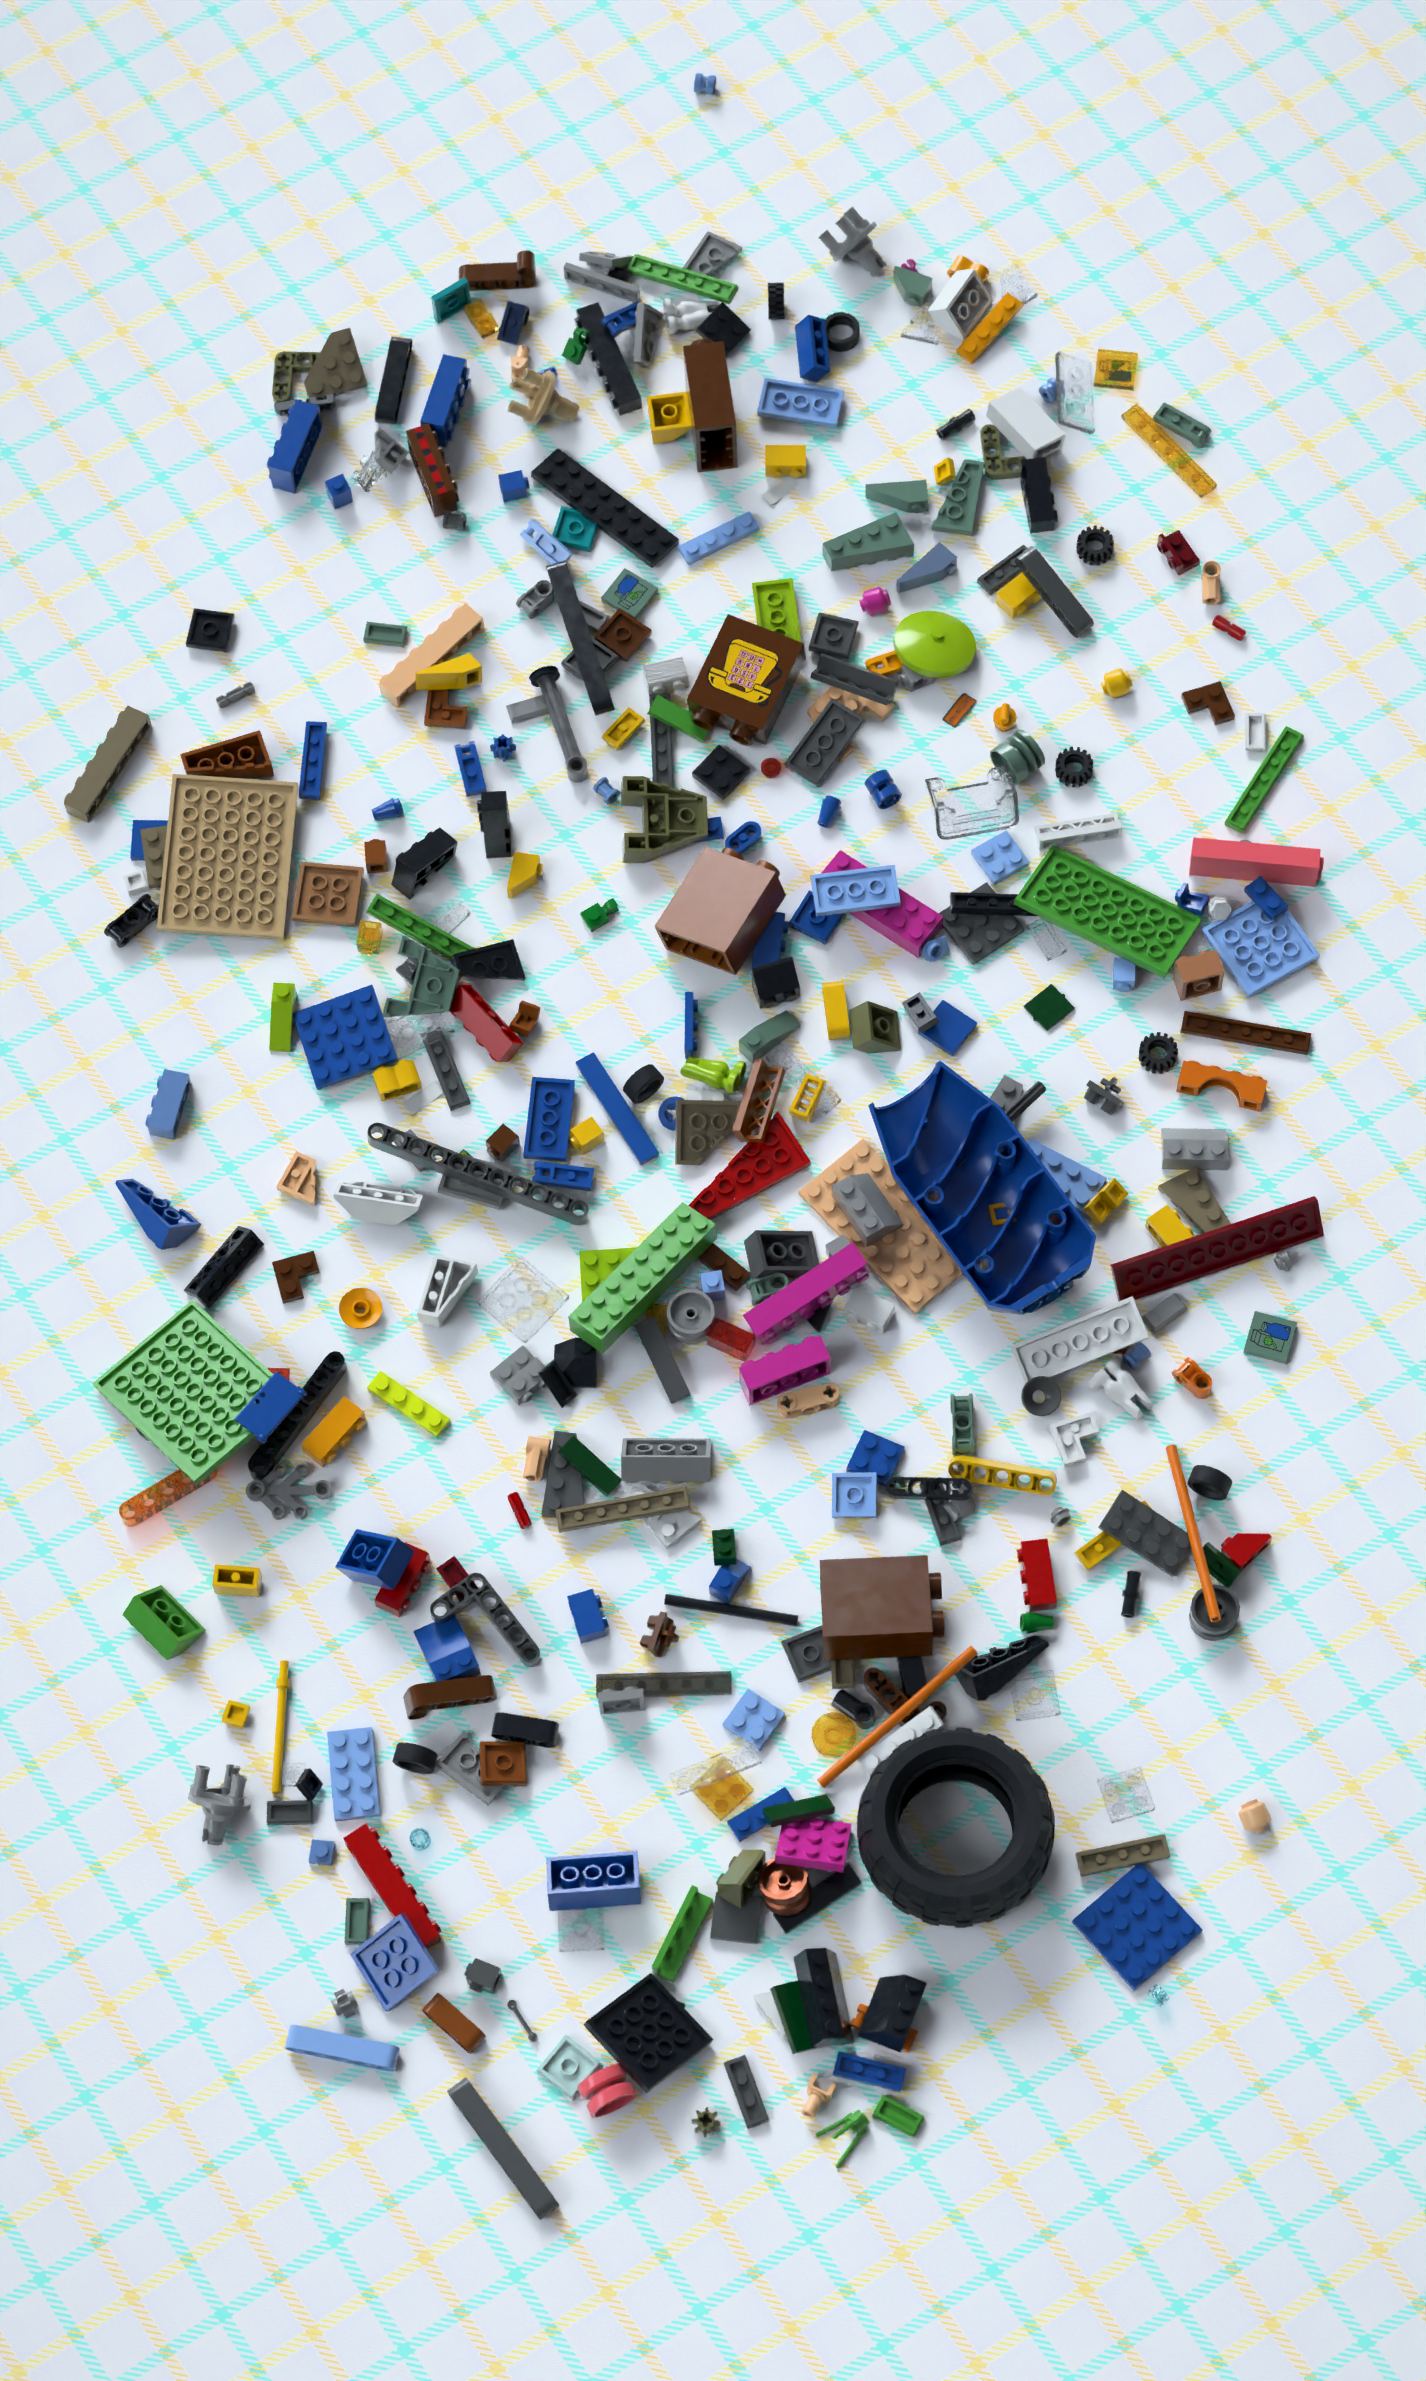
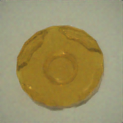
M830 1712L820 1716L815 1721L811 1731V1740L820 1754L829 1758H838L853 1748L856 1742V1729L853 1722L847 1716L841 1713Z

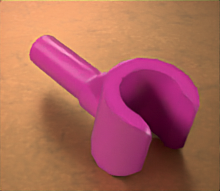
M914 259L906 260L909 267L906 263L901 264V268L919 273L915 268L916 262Z

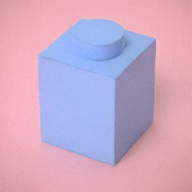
M1114 957L1113 990L1120 992L1134 990L1135 964L1124 958Z
M722 1271L700 1273L702 1292L709 1296L712 1302L725 1300Z

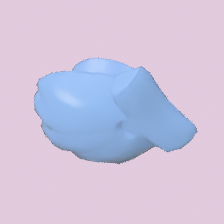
M943 935L939 939H932L926 942L922 948V956L926 961L934 962L942 958L944 953L950 951L947 936Z

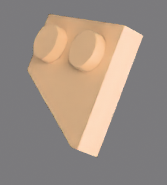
M296 1151L276 1189L314 1206L316 1160Z

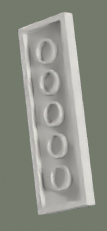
M1132 1296L1014 1344L1010 1348L1026 1384L1027 1381L1037 1376L1055 1377L1150 1337Z

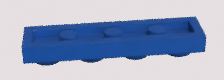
M306 721L299 799L320 800L327 722Z

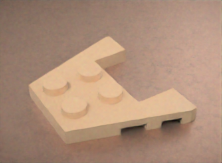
M830 686L807 710V715L814 723L831 698L859 715L866 709L883 721L894 710V704L889 703L886 706ZM851 744L838 760L840 763L854 751V747Z

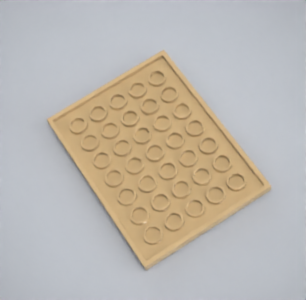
M173 774L157 931L284 940L298 782Z

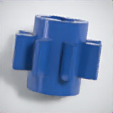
M504 734L498 738L494 737V744L490 745V751L494 752V759L500 758L502 761H505L509 757L513 758L512 751H516V744H512L513 738H508Z

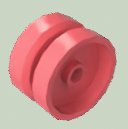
M619 2064L608 2066L593 2073L577 2086L582 2099L589 2100L586 2107L592 2118L610 2114L627 2105L637 2096L632 2082H624L628 2075Z

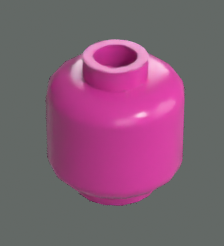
M881 587L864 591L862 594L863 599L859 600L862 611H867L871 617L887 612L891 605L888 591L883 590Z

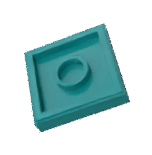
M465 277L431 296L434 320L437 323L443 322L471 305L469 284Z
M561 506L552 535L565 547L590 552L598 527L595 523H591L583 517L579 511Z

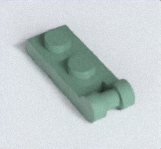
M1163 402L1153 416L1154 422L1190 441L1197 448L1203 445L1204 439L1212 432L1207 425Z

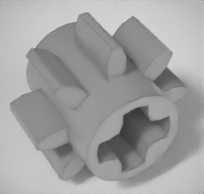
M344 1988L334 1992L335 1999L331 2000L337 2016L343 2014L347 2019L355 2015L354 2008L359 2005L352 1991L346 1993Z

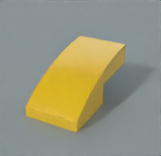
M1113 1178L1089 1201L1083 1210L1098 1225L1105 1220L1113 1209L1122 1203L1129 1193L1116 1178Z

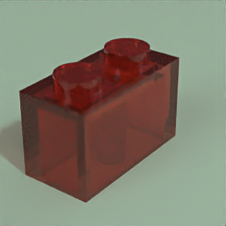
M717 1317L706 1335L708 1346L743 1362L748 1360L756 1345L755 1334Z

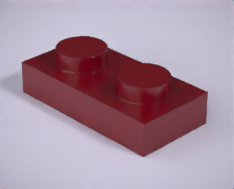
M455 1556L436 1568L450 1589L469 1576ZM473 1581L470 1586L473 1589H479ZM460 1593L455 1594L460 1602L464 1600V1595Z

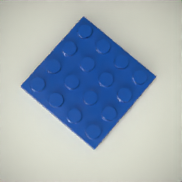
M372 984L293 1013L317 1090L376 1070L381 1066L398 1062Z
M1142 1863L1135 1865L1072 1920V1924L1133 1991L1140 1987L1203 1931Z

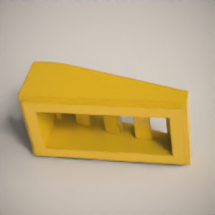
M806 1073L789 1109L790 1115L810 1123L826 1081ZM808 1083L817 1085V1089L809 1087ZM805 1091L813 1093L814 1096L806 1095ZM802 1099L810 1102V1104L802 1103ZM799 1108L807 1110L806 1113L799 1111Z

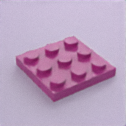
M812 1818L781 1825L775 1863L843 1872L851 1824L842 1821Z

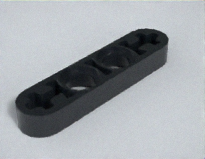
M892 1477L886 1484L888 1494L895 1499L967 1500L973 1493L972 1485L964 1478ZM896 1483L901 1487H907L906 1483H908L909 1493L906 1494L907 1491L905 1489H898L897 1493H895L892 1487H895ZM917 1483L924 1484V1490L920 1494L913 1492V1486ZM940 1483L945 1484L946 1491L943 1494H936L934 1490L936 1485ZM950 1484H952L953 1488H961V1485L964 1484L967 1490H964L963 1494H960L958 1490H952V1494H950Z

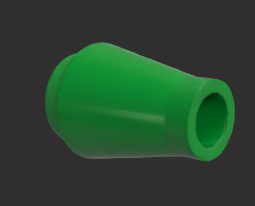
M1028 1611L1020 1615V1630L1025 1631L1026 1634L1053 1630V1616Z

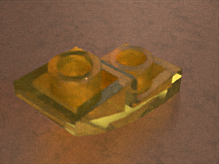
M478 299L463 307L467 318L482 339L499 331L500 328L491 312H488L482 299Z

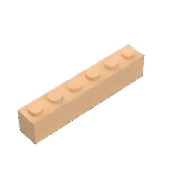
M466 603L461 608L455 609L447 621L441 622L434 633L427 635L421 645L413 648L408 657L403 661H399L389 674L381 678L379 682L380 693L399 708L417 691L415 672L453 658L484 629L483 617Z

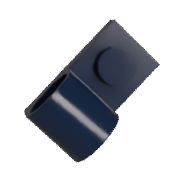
M507 301L497 336L498 341L517 346L522 327H525L528 322L530 313L528 306Z

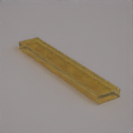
M1135 404L1121 415V419L1201 499L1217 488V483L1138 404Z

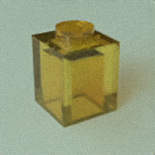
M360 920L356 940L358 952L364 955H379L383 935L380 922Z

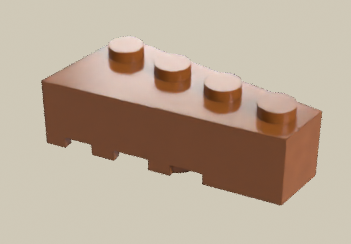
M260 730L180 754L186 775L242 779L261 778L262 776L274 777L272 764Z

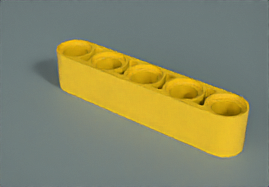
M965 1455L954 1456L948 1467V1473L952 1478H964L973 1483L1041 1495L1052 1494L1057 1485V1476L1050 1470ZM956 1463H960L964 1466L965 1469L963 1471H957L954 1469L953 1465ZM983 1467L987 1473L979 1475L975 1469ZM1005 1471L1009 1477L1001 1479L998 1477L997 1472ZM1027 1475L1030 1477V1481L1023 1483L1020 1481L1019 1476ZM1050 1479L1053 1484L1046 1487L1042 1485L1041 1480Z

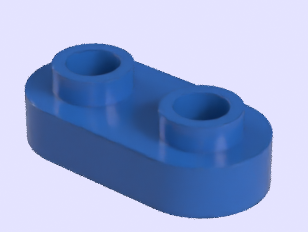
M755 821L745 822L726 838L725 848H731L739 854H743L760 840L762 835L761 826ZM752 832L754 835L749 836L748 833ZM734 845L739 846L737 849L732 848Z

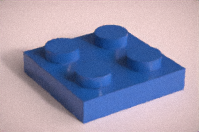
M864 1430L846 1467V1471L851 1473L876 1472L877 1484L886 1487L888 1480L892 1478L901 1459L905 1446Z

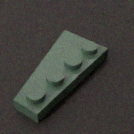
M963 460L951 489H949L946 499L940 507L938 516L931 526V530L972 536L984 462Z

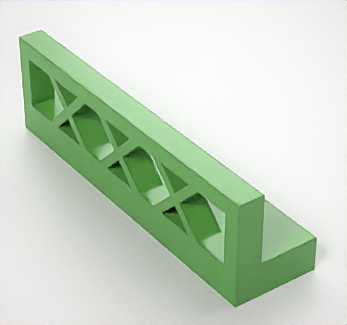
M691 1885L651 1966L653 1974L672 1983L713 1903L712 1898L699 1893L698 1887Z

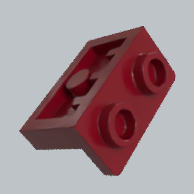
M1180 530L1166 537L1163 533L1159 534L1157 548L1161 554L1166 556L1169 567L1175 570L1178 575L1200 565L1199 558Z

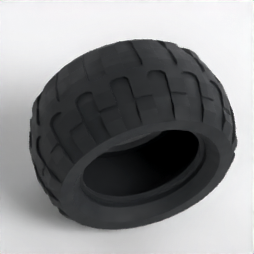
M956 1727V1730L941 1731L940 1729L925 1732L922 1736L913 1740L909 1739L896 1747L891 1755L884 1761H881L872 1772L869 1782L862 1792L857 1815V1839L861 1860L878 1891L884 1894L898 1910L907 1915L911 1914L916 1918L922 1919L924 1923L939 1926L940 1924L955 1926V1928L972 1927L973 1924L997 1920L1015 1906L1022 1904L1031 1895L1033 1889L1043 1878L1047 1870L1055 1837V1816L1049 1799V1792L1044 1781L1034 1771L1027 1758L1018 1750H1013L1010 1746L1006 1745L997 1736L989 1733L985 1735L973 1732L970 1728ZM947 1781L967 1782L988 1791L1003 1806L1012 1827V1838L1005 1852L989 1867L968 1875L942 1874L922 1865L905 1846L899 1830V1821L904 1809L919 1792L934 1784Z

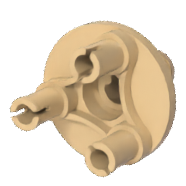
M526 368L522 375V380L513 377V383H510L509 389L524 394L528 398V406L511 400L507 412L522 417L527 424L532 426L537 424L543 415L549 414L574 421L578 414L579 406L577 403H573L571 400L560 396L557 390L554 389L556 381L554 372L546 371L540 374Z

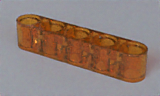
M180 1469L123 1502L119 1507L122 1522L128 1527H134L215 1479L218 1469L197 1486L192 1481L188 1483L182 1482L187 1476ZM167 1488L174 1489L170 1494L163 1493ZM149 1499L155 1500L150 1506L144 1505ZM128 1511H135L132 1517H125Z

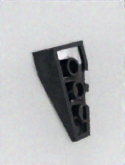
M1034 1635L1011 1642L1008 1648H990V1653L975 1656L955 1676L967 1695L977 1701L986 1700L990 1695L997 1693L1042 1653L1049 1646V1643L1043 1638Z

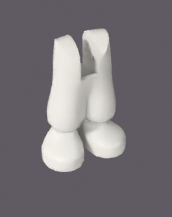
M663 299L664 319L666 320L668 334L674 335L679 329L687 331L699 327L720 305L719 301H683L678 306H674L671 299Z
M1116 1356L1105 1365L1104 1369H1100L1088 1385L1093 1389L1103 1386L1107 1397L1120 1405L1132 1417L1139 1420L1143 1413L1134 1403L1138 1401L1147 1410H1150L1154 1404L1142 1391L1128 1371L1121 1369L1122 1360ZM1109 1375H1113L1116 1381L1112 1380Z

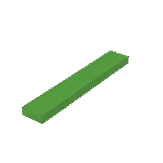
M634 254L626 270L631 271V275L726 304H731L739 290L737 284L638 254Z
M1285 726L1225 820L1224 825L1241 834L1244 833L1302 742L1303 734Z
M376 894L366 910L367 914L453 961V954L475 949L379 894Z

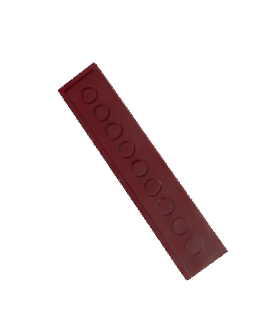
M1313 1196L1111 1264L1118 1302L1132 1296L1136 1300L1323 1237L1324 1231L1318 1199Z

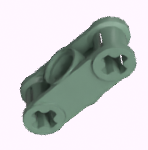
M969 1393L968 1396L950 1394L953 1434L952 1455L957 1453L975 1455L972 1416L973 1393ZM965 1421L968 1426L962 1428L957 1423Z

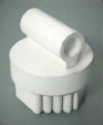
M1215 896L1208 903V912L1215 920H1227V917L1232 912V905L1228 898Z

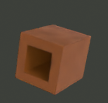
M372 839L364 842L367 874L388 872L385 840Z

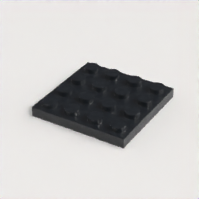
M652 1973L648 1974L584 2024V2027L646 2094L708 2047L714 2040Z

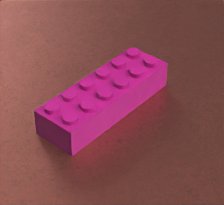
M839 850L821 874L868 867ZM899 887L901 906L849 912L850 915L917 958L921 956L922 948L926 942L934 939L943 928L942 915Z
M852 1242L745 1313L743 1317L761 1345L765 1343L767 1345L771 1344L778 1338L777 1335L783 1331H791L796 1327L795 1323L801 1319H809L814 1315L816 1309L827 1307L833 1302L832 1299L834 1297L845 1295L851 1290L850 1287L857 1282L858 1284L863 1283L872 1272Z

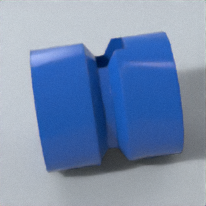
M879 770L870 775L865 781V786L869 793L873 795V800L879 809H887L895 805L902 797V793L897 785L893 784L894 780L887 770Z

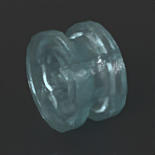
M416 1828L410 1833L409 1840L415 1850L422 1851L428 1848L431 1840L427 1830ZM419 1834H423L426 1841L424 1843L421 1841V1844H417L415 1836L419 1837Z
M1158 1984L1153 1985V1990L1149 1989L1147 1991L1150 1999L1159 2007L1163 2006V2001L1169 2000L1167 1993Z

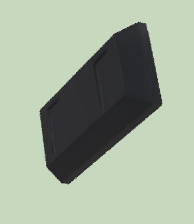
M554 1359L538 1372L561 1408L577 1396V1393Z

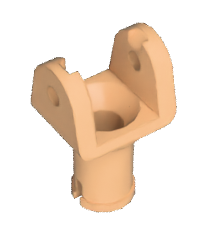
M519 345L516 357L511 356V380L513 377L522 380L525 369L529 368L528 354L530 348L524 345V349H522L523 345Z
M813 2073L808 2082L806 2093L809 2095V2098L801 2111L809 2119L815 2118L822 2102L826 2104L830 2102L837 2087L835 2082H832L828 2092L815 2087L814 2085L818 2078V2075Z

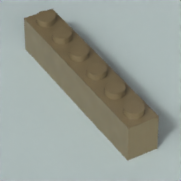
M127 705L124 711L119 713L116 724L108 730L106 739L103 744L101 743L97 747L94 758L87 762L85 771L82 776L76 779L72 792L66 795L64 806L68 814L89 823L152 724L148 714Z

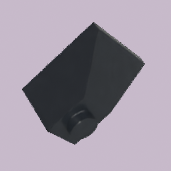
M580 1337L555 1344L554 1360L573 1388H597L598 1350Z

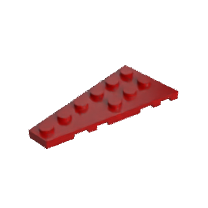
M779 1111L770 1120L764 1142H748L728 1163V1166L722 1172H719L713 1182L707 1188H704L688 1206L711 1220L811 1165L810 1159Z

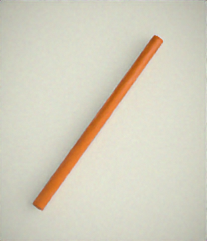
M1168 1445L1166 1452L1211 1622H1218L1221 1620V1615L1176 1445Z
M972 1645L968 1647L817 1779L819 1784L823 1788L828 1786L979 1653Z

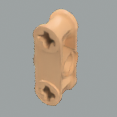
M826 1383L783 1393L777 1399V1412L782 1418L790 1419L835 1408L840 1401L839 1388L834 1383Z

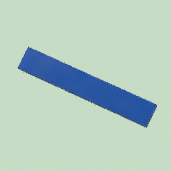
M592 1052L576 1061V1067L639 1164L643 1165L659 1156L657 1148L595 1053Z

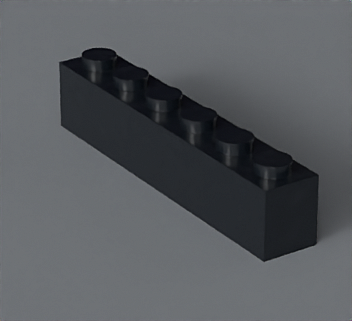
M599 302L576 309L577 318H574L575 325L581 330L585 328L590 331L584 345H588L590 349L588 353L591 361L596 362L597 375L604 380L602 382L605 393H609L611 396L610 403L613 410L617 409L619 416L641 409L640 393L618 344L610 334V330L601 324V320L605 315Z

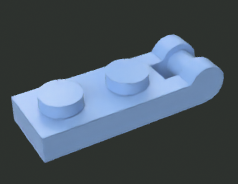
M531 518L528 523L529 526L526 530L523 529L520 536L551 564L564 560L567 564L573 553L549 533L539 521ZM536 531L537 535L533 537V533Z

